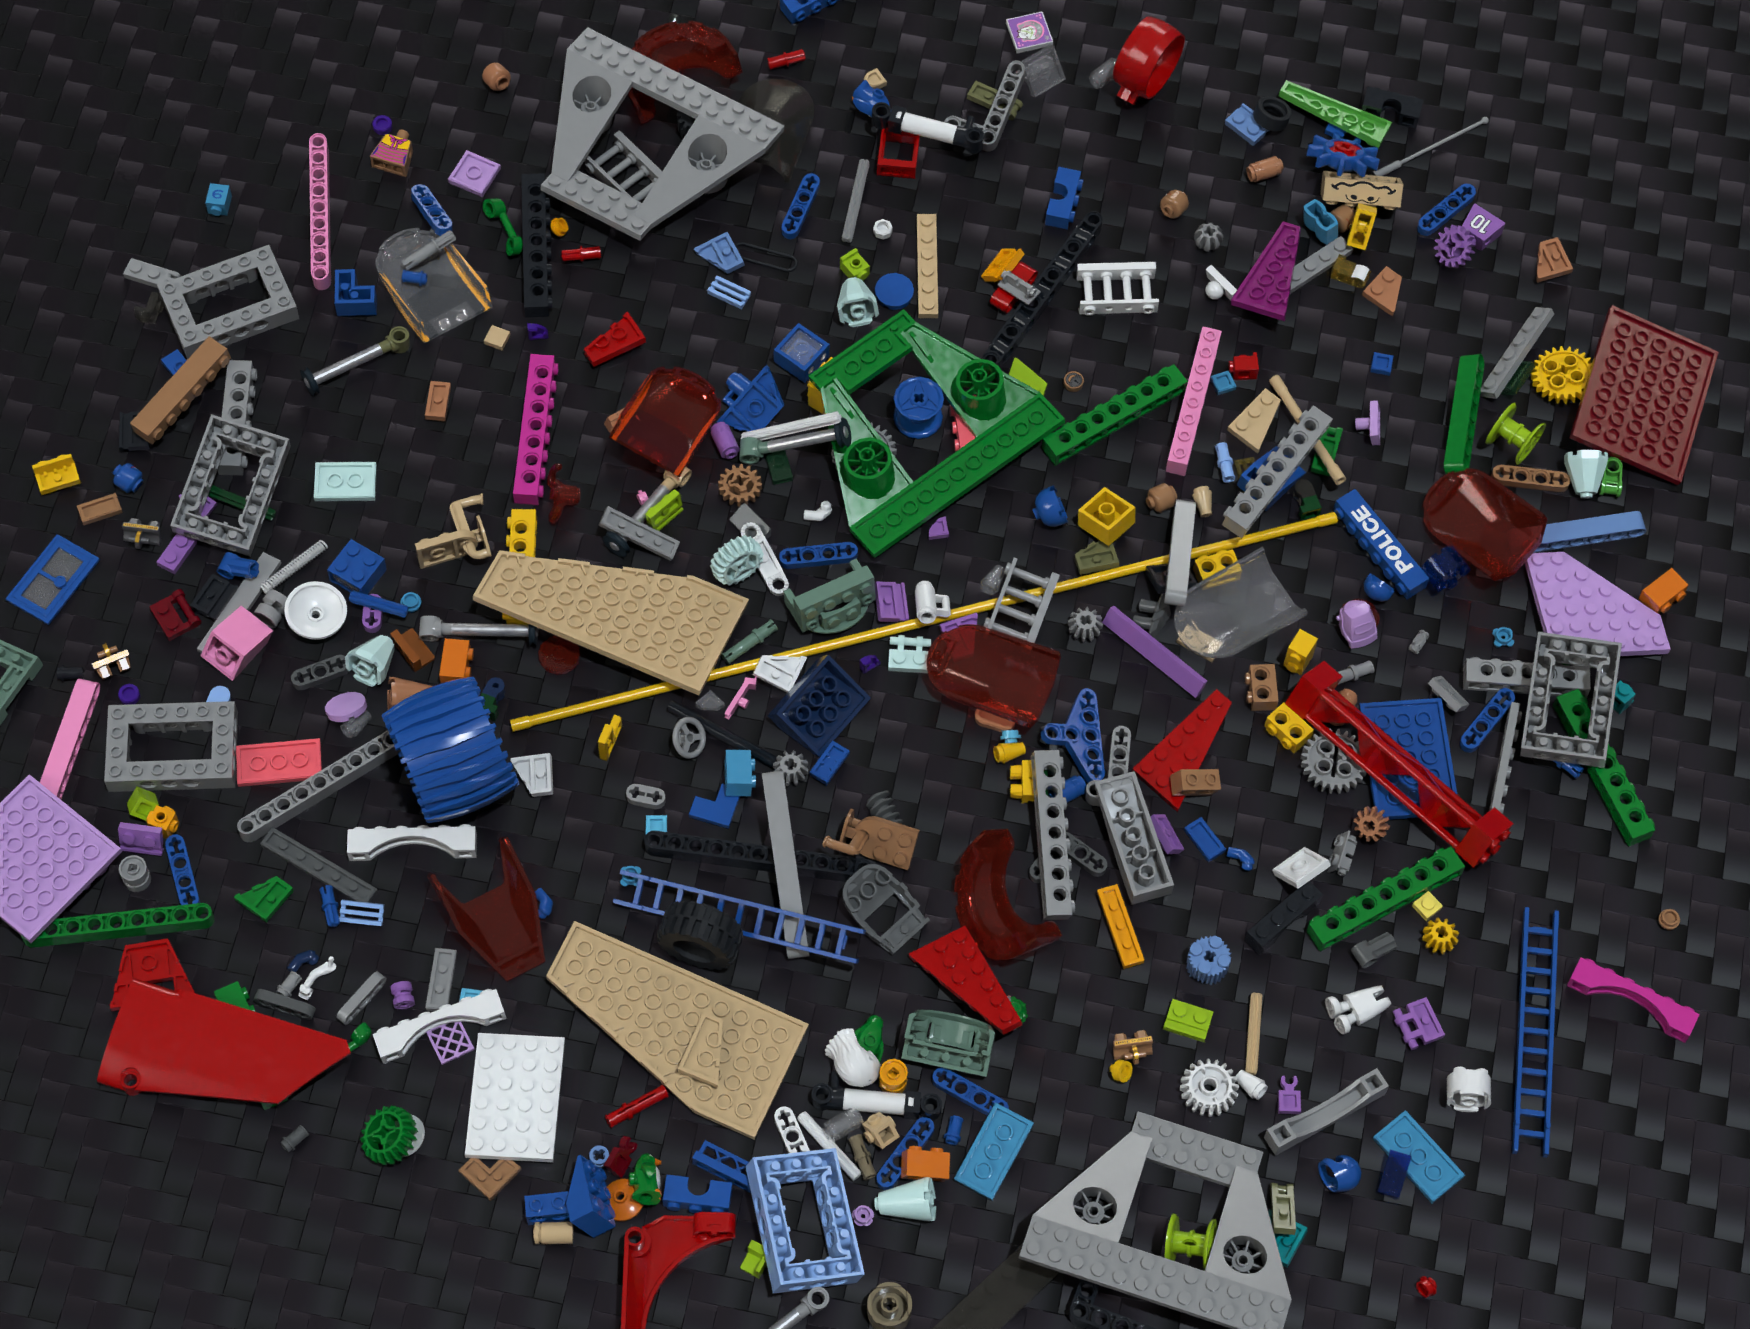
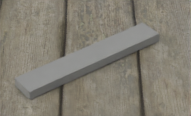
M264 552L257 560L259 564L257 577L252 579L245 578L197 647L198 652L202 653L211 631L240 606H243L248 611L251 609L263 591L260 587L261 583L266 582L275 574L281 565L280 560Z

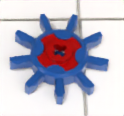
M1338 132L1333 133L1331 140H1327L1317 134L1314 135L1313 143L1308 144L1306 156L1317 157L1315 167L1329 166L1337 171V176H1341L1343 172L1355 171L1359 176L1365 177L1366 169L1369 168L1377 171L1380 159L1376 158L1377 147L1363 148L1360 145V138L1357 137L1353 141L1341 139Z

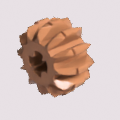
M1366 806L1364 811L1360 810L1357 812L1358 817L1353 822L1358 824L1354 830L1361 831L1359 834L1360 838L1366 835V841L1369 842L1372 838L1374 841H1378L1380 837L1386 836L1385 830H1388L1390 825L1385 823L1389 820V817L1382 816L1385 810L1378 812L1377 806L1372 807V809ZM1371 821L1374 822L1373 827L1369 825Z

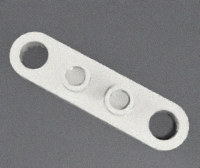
M752 522L744 524L741 528V537L745 535L748 529H754L757 532L753 539L760 544L764 553L763 561L759 563L760 567L758 570L769 591L776 596L784 595L783 591L789 588V582L758 524ZM780 580L784 583V588L777 590L773 587V583Z

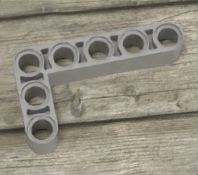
M1012 61L1008 65L984 125L973 124V127L982 129L984 139L988 137L993 138V141L989 143L983 140L982 150L993 151L997 147L1025 80V66L1020 61ZM1014 70L1021 71V73L1017 75L1013 74L1012 72ZM1007 87L1014 88V90L1010 92L1006 91L1005 89ZM1002 103L1007 105V107L1003 109L999 108L998 106ZM949 116L944 122L964 127L967 120L956 116ZM997 120L1000 124L995 126L991 122Z

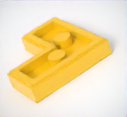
M614 715L610 725L605 724L599 737V756L602 760L607 761L621 731L622 718L620 716Z

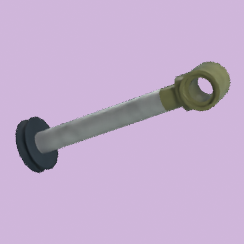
M394 327L389 335L385 337L384 341L312 374L308 367H306L305 371L301 369V376L308 391L312 396H314L315 392L319 394L318 384L386 352H406L410 348L409 332L405 327Z

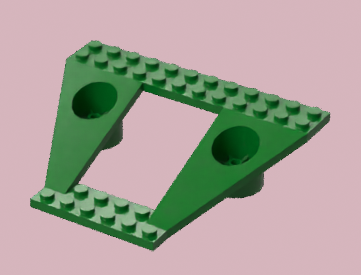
M904 309L808 375L809 380L821 392L825 414L838 412L848 421L852 439L849 447L844 446V448H841L837 440L831 442L850 532L874 558L1065 423V418L1039 391L1003 372L994 362L980 359L920 325ZM910 352L914 354L931 379L942 389L945 398L976 437L914 482L850 397L852 392ZM964 387L971 388L966 392L963 390ZM829 425L828 428L832 429L834 425ZM852 466H859L854 471L851 470Z

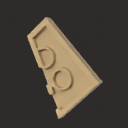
M1265 388L1228 426L1227 431L1258 454L1281 399Z

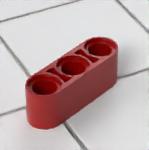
M1022 261L1012 270L1014 275L1032 285L1038 275L1037 270ZM998 287L990 299V304L1008 313L1019 299Z

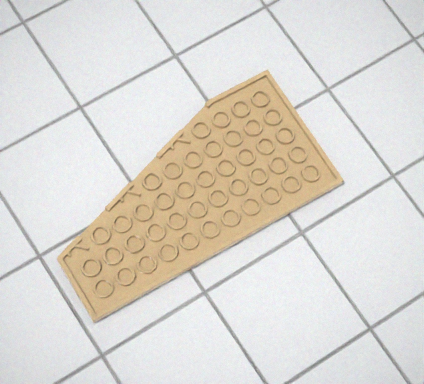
M499 550L473 594V601L697 695H700L749 602V599L691 575H687V577L654 573L653 570L623 567V569L590 565V562L562 558L551 560L525 556L524 553Z

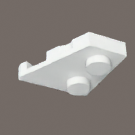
M762 655L752 675L788 693L794 686L807 657Z
M550 753L511 758L512 764L532 797L553 795L552 756Z

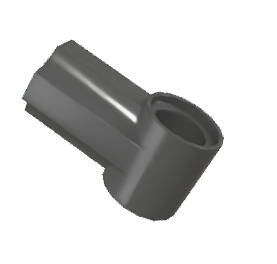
M1386 932L1370 941L1364 940L1356 944L1351 949V952L1362 969L1373 965L1378 958L1395 950L1397 945L1393 936Z

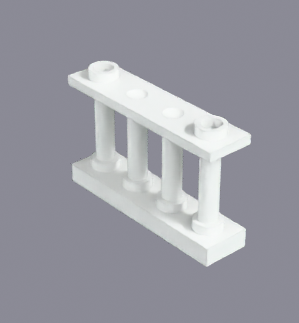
M1156 262L1077 264L1076 279L1077 281H1084L1085 301H1080L1079 314H1151L1157 312L1159 299L1151 298L1150 279L1155 278ZM1131 279L1142 280L1144 299H1132ZM1092 280L1103 281L1105 300H1093ZM1111 280H1123L1124 300H1112Z

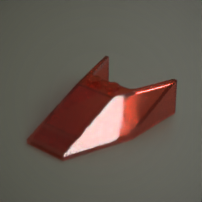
M508 837L499 838L504 874L502 885L467 903H461L437 880L435 874L430 873L427 877L458 933L508 981L545 962L536 893Z

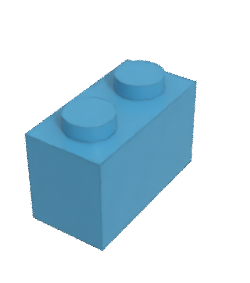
M726 750L724 760L726 796H751L752 788L756 787V775H752V771H755V759H751V750Z

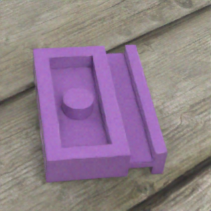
M876 581L875 595L878 620L880 622L909 620L904 583L896 584V582Z
M120 822L118 833L122 851L162 856L164 848L162 846L163 832L161 827Z

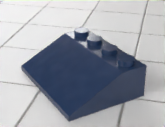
M829 655L819 657L768 714V717L784 733L815 756L820 757L832 740L834 741L871 697Z

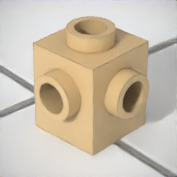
M881 1112L871 1115L867 1121L862 1123L866 1131L864 1136L870 1144H876L881 1149L900 1137L895 1129L896 1124L889 1115L886 1117Z

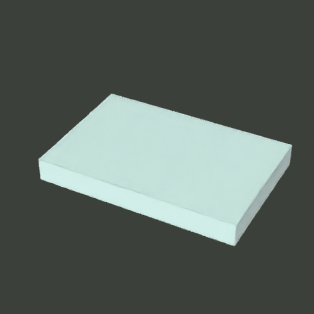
M315 462L314 501H375L376 462Z

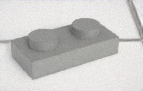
M1442 676L1433 677L1428 684L1432 687L1433 693L1442 697L1450 710L1460 712L1470 705Z

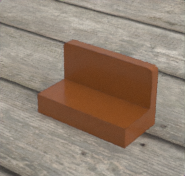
M413 628L403 634H400L397 629L390 633L394 646L414 672L435 660L432 652L419 639L418 634Z

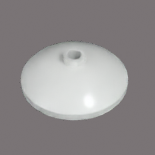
M318 581L307 582L296 587L289 594L285 602V618L289 627L296 634L307 639H324L341 629L346 620L347 605L341 592L334 586ZM314 614H318V615H319L318 618H313L312 616H313Z

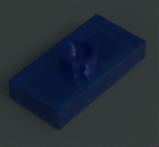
M1390 1149L1378 1189L1379 1193L1400 1199L1412 1156Z

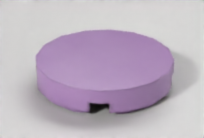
M357 692L339 694L327 702L325 706L326 715L331 721L347 722L350 717L354 716V718H357L365 712L367 708L366 699L361 693Z

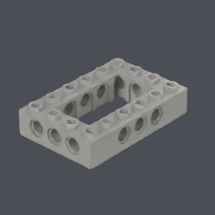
M269 245L157 285L160 297L187 360L209 336L221 345L227 346L299 319L297 306ZM258 273H260L263 286L268 291L269 299L206 322L195 324L187 304H194L197 300L211 295L212 297L216 296V293L227 289L232 290L235 286L246 282H254L258 278Z
M211 414L170 525L172 532L251 557L291 447L289 438ZM226 446L261 457L257 475L252 480L253 485L250 494L245 499L246 505L243 513L238 518L239 528L230 526L227 522L221 523L211 520L205 515L201 517Z
M1538 632L1520 756L1605 768L1622 643ZM1555 662L1597 668L1587 739L1579 738V736L1568 737L1558 735V733H1545Z
M235 701L108 705L104 778L108 792L134 791L136 786L148 791L235 788L238 710ZM131 726L139 734L152 731H161L162 733H166V731L187 732V730L212 731L211 759L131 762L129 756L130 745H132L130 737Z

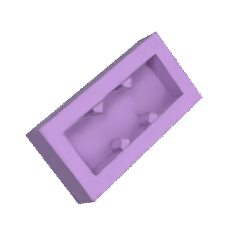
M1370 401V417L1355 419L1356 430L1370 429L1372 445H1380V407L1378 401Z

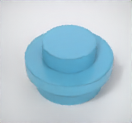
M1018 730L1002 731V736H1000V740H1005V743H1017V739L1021 738Z

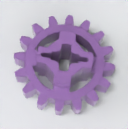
M1451 225V229L1445 227V233L1439 232L1440 239H1435V242L1438 243V246L1434 247L1435 250H1438L1435 256L1440 258L1439 262L1447 267L1458 268L1459 265L1465 266V260L1470 261L1469 255L1475 253L1471 250L1472 247L1476 246L1475 243L1471 242L1475 237L1469 235L1471 231L1464 229L1465 227Z

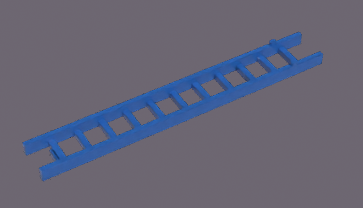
M620 870V874L638 878L633 903L613 899L615 904L664 916L665 911L659 910L664 886L667 885L678 888L676 897L678 902L683 900L684 891L687 890L699 893L697 903L699 904L703 903L705 895L719 898L717 909L723 912L725 900L739 903L735 920L740 925L745 905L759 908L754 933L742 930L744 936L856 964L859 962V959L844 956L841 953L842 949L845 950L847 930L865 934V929ZM645 880L658 883L653 908L639 905ZM765 910L780 913L774 938L760 935ZM786 915L800 918L794 943L780 940ZM806 920L820 923L815 948L800 945ZM826 925L841 928L835 953L821 950Z
M1525 907L1523 910L1512 1154H1517L1519 1136L1543 1139V1157L1547 1158L1549 1155L1559 911H1554L1552 929L1535 926L1529 927V907ZM1528 934L1552 936L1551 949L1528 947ZM1527 953L1551 956V969L1527 967ZM1526 973L1550 976V989L1527 987ZM1525 993L1549 996V1009L1525 1007ZM1524 1015L1549 1016L1548 1029L1524 1027ZM1524 1034L1548 1036L1547 1049L1524 1047ZM1523 1053L1547 1056L1546 1070L1522 1067ZM1522 1074L1546 1077L1545 1091L1521 1088ZM1521 1095L1544 1097L1545 1111L1521 1109ZM1520 1115L1544 1118V1132L1519 1129Z

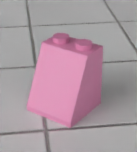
M240 606L211 631L201 657L233 681L268 643L273 630L250 611Z

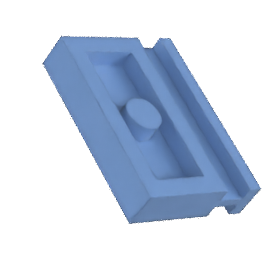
M1243 103L1239 109L1237 108L1225 119V125L1254 146L1270 130L1257 124L1253 117L1254 111Z

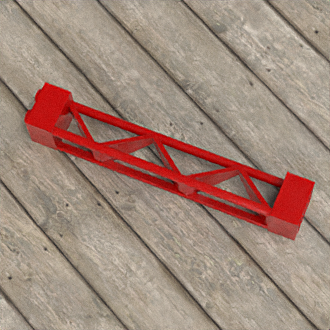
M1321 662L1301 677L1285 702L1303 720L1306 719L1427 824L1473 868L1480 862L1484 864L1491 854L1494 856L1500 850L1501 845L1499 844L1510 836L1511 832L1509 830L1514 824L1495 807L1482 817L1336 691L1335 688L1343 676L1327 662ZM1322 722L1350 723L1358 731L1360 755ZM1382 774L1412 776L1418 782L1420 807ZM1443 827L1470 829L1462 841L1459 842Z

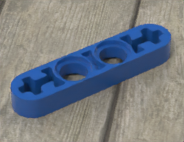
M810 173L803 177L784 218L781 232L787 239H794L798 236L818 193L820 179L816 174ZM813 181L814 183H812L810 190H808V183ZM806 195L810 199L802 202L799 200V197ZM794 211H801L803 213L800 217L792 215ZM791 222L794 223L793 229L787 231V229H789L791 226Z
M422 184L413 186L411 188V198L434 232L441 236L449 230L453 231L452 221L429 188Z
M1463 184L1420 218L1417 226L1418 232L1423 236H1429L1437 231L1474 200L1476 194L1475 187L1471 184ZM1455 201L1458 207L1453 208L1449 206L1448 202ZM1442 212L1445 217L1437 218L1435 213ZM1430 221H1432L1430 224V228L1428 226L1423 227V224L1426 226L1430 223Z
M852 542L786 548L779 554V563L785 569L849 563L857 558L858 548ZM847 549H850L851 555H847ZM825 551H832L834 556L832 558H825L823 553ZM805 553H812L814 558L812 560H805L803 555ZM786 556H790V562H787Z
M1508 688L1500 689L1461 737L1460 747L1463 751L1471 753L1477 750L1507 713L1511 702L1515 700V694L1512 690ZM1508 696V700H1505L1501 706L1499 703L1502 697ZM1488 710H1497L1499 716L1491 717L1488 714ZM1479 723L1485 724L1487 730L1480 732L1477 730L1476 725ZM1474 734L1476 737L1473 744L1467 745L1466 741H1469Z
M171 835L166 839L165 846L180 904H188L186 893L189 892L193 900L192 904L200 903L185 841L180 835ZM176 841L178 843V849L180 852L177 854L173 847V842ZM183 859L186 861V865L183 868H176L175 862ZM184 878L191 880L190 885L187 887L179 885L180 881Z
M938 1068L933 1073L932 1082L936 1088L987 1116L995 1102L1009 1109V1105L1005 1100L947 1068ZM943 1074L946 1075L947 1081H938V1076L941 1077ZM952 1079H954L951 1088H948L949 1082L951 1083ZM964 1084L967 1087V1091L959 1094L956 1092L955 1086ZM982 1094L985 1096L986 1102L977 1104L974 1101V1097ZM990 1100H992V1106H990L989 1109H986L989 1105Z
M922 1117L915 1122L879 1170L876 1183L880 1189L888 1190L893 1188L901 1178V1167H896L893 1164V1160L896 1157H902V1152L907 1150L906 1142L914 1140L918 1146L923 1148L934 1133V1123L930 1118ZM927 1124L929 1131H923L920 1139L917 1136L921 1130L920 1125L925 1126ZM891 1169L893 1171L890 1176L891 1182L882 1183V1176L887 1177Z

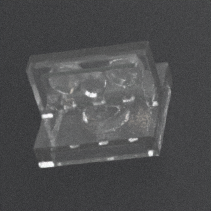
M1048 45L1021 61L1025 66L1026 76L1024 82H1027L1033 97L1039 96L1066 79L1053 45ZM1020 70L1015 72L1016 75L1021 73Z

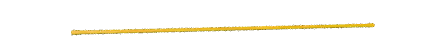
M1330 512L1315 518L1244 535L1243 538L1236 537L1192 548L1191 559L1316 527L1338 523L1337 515L1335 512ZM1169 554L1058 582L1053 594L1146 571V566L1168 564ZM1038 587L1024 592L1038 597L1039 595L1043 596L1045 589ZM1006 595L1003 596L1001 604L1008 606L1024 602L1025 600ZM998 598L951 609L949 617L937 616L934 622L930 624H924L918 618L773 654L772 656L807 657L961 618L973 613L993 610ZM760 658L714 669L707 682L755 670ZM662 682L532 716L512 719L510 724L512 732L542 723L681 688L668 682Z

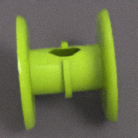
M1514 402L1507 407L1496 421L1485 443L1489 445L1499 436H1502L1508 440L1507 443L1509 445L1514 444L1520 448L1515 458L1516 465H1519L1539 441L1545 430L1546 423L1539 424L1530 432L1524 428L1523 424H1518L1512 419L1517 408Z
M1173 1213L1166 1234L1165 1258L1175 1261L1177 1253L1187 1254L1188 1258H1191L1192 1255L1202 1256L1205 1271L1217 1232V1220L1212 1219L1210 1221L1206 1234L1195 1233V1230L1184 1232L1180 1231L1179 1217Z

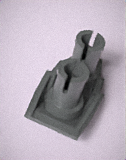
M1165 593L1161 594L1158 602L1141 599L1139 611L1154 613L1152 618L1138 615L1133 617V621L1142 629L1149 630V634L1153 638L1158 635L1171 616L1170 605L1164 604Z

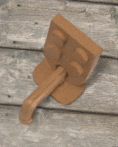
M850 809L844 822L840 841L834 840L828 835L824 838L822 845L824 848L828 847L849 855L860 853L865 857L909 870L920 830L876 816L859 820L854 818V809ZM847 838L852 839L850 844H846Z

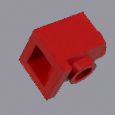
M1253 352L1252 356H1235L1233 361H1229V373L1233 374V380L1257 379L1259 371L1257 352Z

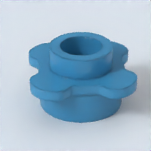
M1506 627L1494 629L1492 632L1495 637L1494 645L1496 647L1513 646V631Z
M638 866L621 868V870L641 873V868ZM622 875L620 880L622 886L634 885L637 887L638 878H629L627 875Z

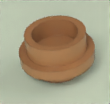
M1666 909L1660 913L1658 921L1664 929L1673 930L1678 927L1680 917L1675 910Z

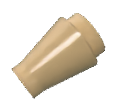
M1208 486L1195 488L1192 497L1196 502L1200 517L1211 516L1212 491L1209 490Z

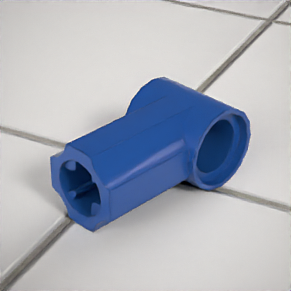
M226 552L217 568V573L227 579H233L234 576L252 579L257 577L259 573V564L256 560L240 558L234 553Z

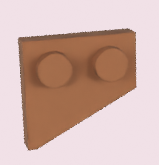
M1558 237L1540 242L1538 247L1537 283L1572 273L1573 267Z
M1386 266L1367 286L1362 296L1393 316L1402 277Z

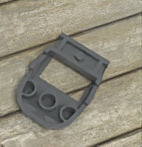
M868 864L861 867L846 881L842 893L843 903L858 926L866 930L865 935L893 955L930 919L928 917L924 918L918 909L920 907L919 903L911 896L907 890L908 887L903 882L900 883L895 879L893 874L886 868L877 864ZM895 894L909 911L880 937L865 922V919L889 897Z

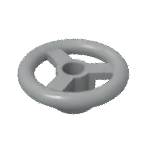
M693 717L680 719L673 729L672 740L678 754L688 759L695 758L700 755L705 747L706 734L704 727ZM686 723L696 726L699 733L694 734L689 731ZM695 740H700L697 749L693 752H688L690 745Z

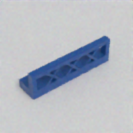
M705 1140L700 1150H696L692 1157L693 1165L751 1193L748 1176L741 1173V1171L746 1170V1165L749 1162ZM709 1148L715 1151L717 1159L705 1155V1150ZM728 1159L735 1161L736 1169L723 1164L721 1161Z

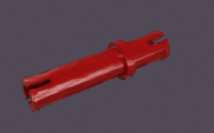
M660 1085L628 1104L623 1103L621 1108L605 1115L607 1123L613 1128V1126L626 1119H633V1115L668 1098L669 1095L664 1085Z

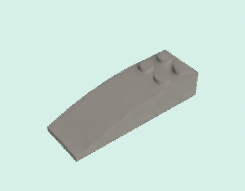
M1135 771L1094 782L1113 852L1131 905L1172 894L1174 883Z

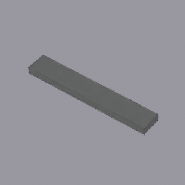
M273 827L260 843L261 847L325 885L333 886L335 891L352 901L370 903L378 892L377 888Z

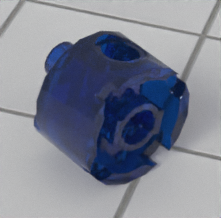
M1454 546L1442 548L1440 555H1437V553L1433 554L1421 567L1437 592L1445 588L1453 589L1459 583L1457 580L1471 571Z

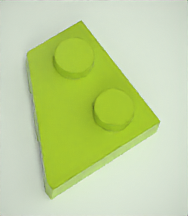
M1014 358L1009 375L1039 391L1044 396L1047 383L1022 361Z

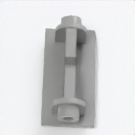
M1006 270L1001 274L1003 279L997 284V286L1027 305L1041 292L1035 286L1028 284L1011 271Z
M1346 831L1336 837L1334 841L1335 848L1329 858L1331 866L1328 868V873L1335 870L1338 871L1337 874L1340 876H1345L1349 873L1352 859L1346 857V855L1352 857L1357 845L1356 837L1350 835L1351 831Z

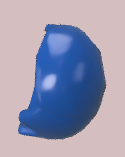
M1371 573L1364 582V590L1372 600L1379 602L1387 601L1394 593V589Z

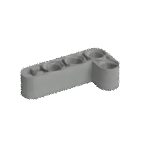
M1118 726L1113 730L1107 778L1113 777L1114 774L1122 775L1128 773L1131 732L1125 726ZM1119 737H1122V738H1123V743H1122V745H1121V744L1118 745V744H1119ZM1121 755L1124 759H1117L1115 756ZM1092 780L1087 784L1085 800L1090 805L1100 806L1098 796L1090 793L1091 791H1096L1094 782L1099 780Z

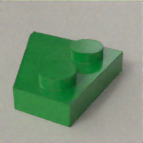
M275 876L263 884L253 886L252 890L246 893L236 894L234 899L267 923L292 894L294 889L285 881Z

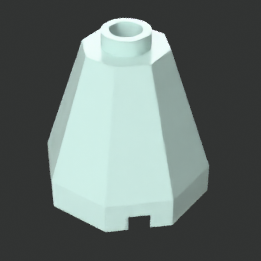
M857 277L848 278L842 284L837 303L840 322L844 324L848 322L851 327L868 325L872 322L874 315L875 317L879 315L876 297L861 279Z
M1578 450L1577 455H1573V451L1567 452L1564 455V464L1575 494L1580 495V498H1593V495L1598 493L1608 462V453L1604 452L1602 454V451Z
M379 635L354 648L345 656L346 669L349 672L353 670L355 672L353 677L370 687L375 686L377 683L378 685L381 684L386 678L394 653L393 641L388 636Z

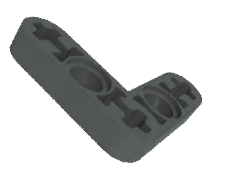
M1066 832V838L1070 840V850L1067 851L1068 858L1093 876L1099 877L1104 875L1107 870L1106 859L1075 836ZM1081 849L1087 855L1085 858L1080 859L1075 856V851ZM1051 851V852H1050V853H1054V854L1057 856V859H1060V856H1059V854H1058L1057 852H1055V851ZM1038 857L1029 870V877L1035 883H1040V874L1038 876L1035 875V870L1039 871ZM1094 864H1102L1101 868L1094 869Z

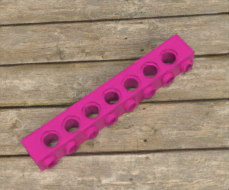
M530 354L513 490L514 503L539 505V497L543 498L544 486L541 485V481L545 480L546 468H543V464L548 460V450H545V448L550 443V433H547L548 427H552V415H550V410L554 409L552 392H556L554 375H558V363H555L554 355Z

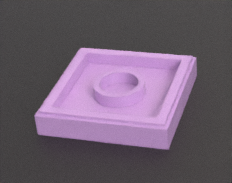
M466 150L448 178V183L483 197L500 171L501 165Z

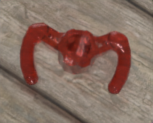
M560 463L554 464L547 476V485L551 488L550 498L554 502L548 516L549 522L552 524L560 519L565 505H575L580 501V488L565 485L555 479L557 472L562 469Z

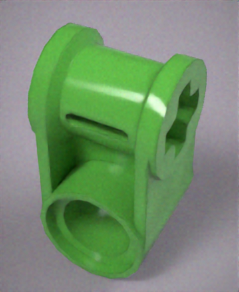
M1616 457L1608 458L1599 487V495L1611 494L1616 495V497L1621 495L1623 465L1621 460Z

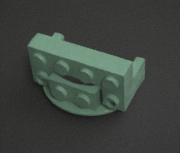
M856 558L849 562L853 571L796 597L790 588L783 591L785 605L802 632L810 630L823 634L837 633L854 626L863 618L869 604L876 600L874 576L867 565L862 567ZM849 602L847 605H845V606L842 607V608H839V609L833 610V611H829V610H832L836 605H838V604H840V603ZM819 615L821 616V623H819Z
M917 1010L909 1014L901 1059L987 1077L996 1034L989 1024L974 1018L936 1010ZM932 1022L929 1038H927L929 1024ZM974 1032H975L976 1035H975L974 1045H973V1047L971 1048L972 1040H973V1036H974ZM934 1043L944 1044V1045L953 1046V1047H957V1048H962V1049H966V1050H961V1049H956V1048H952V1047L942 1046V1045H938V1044H934Z

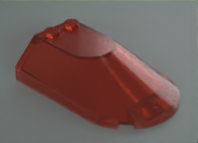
M1466 468V470L1456 473L1452 471L1441 477L1430 488L1423 503V520L1432 535L1493 581L1514 575L1542 543L1548 520L1542 512L1483 471Z
M965 624L959 625L958 628L948 632L945 631L936 638L929 649L926 664L932 684L947 698L1031 728L1040 719L1054 686L1061 654L1059 651L980 625Z

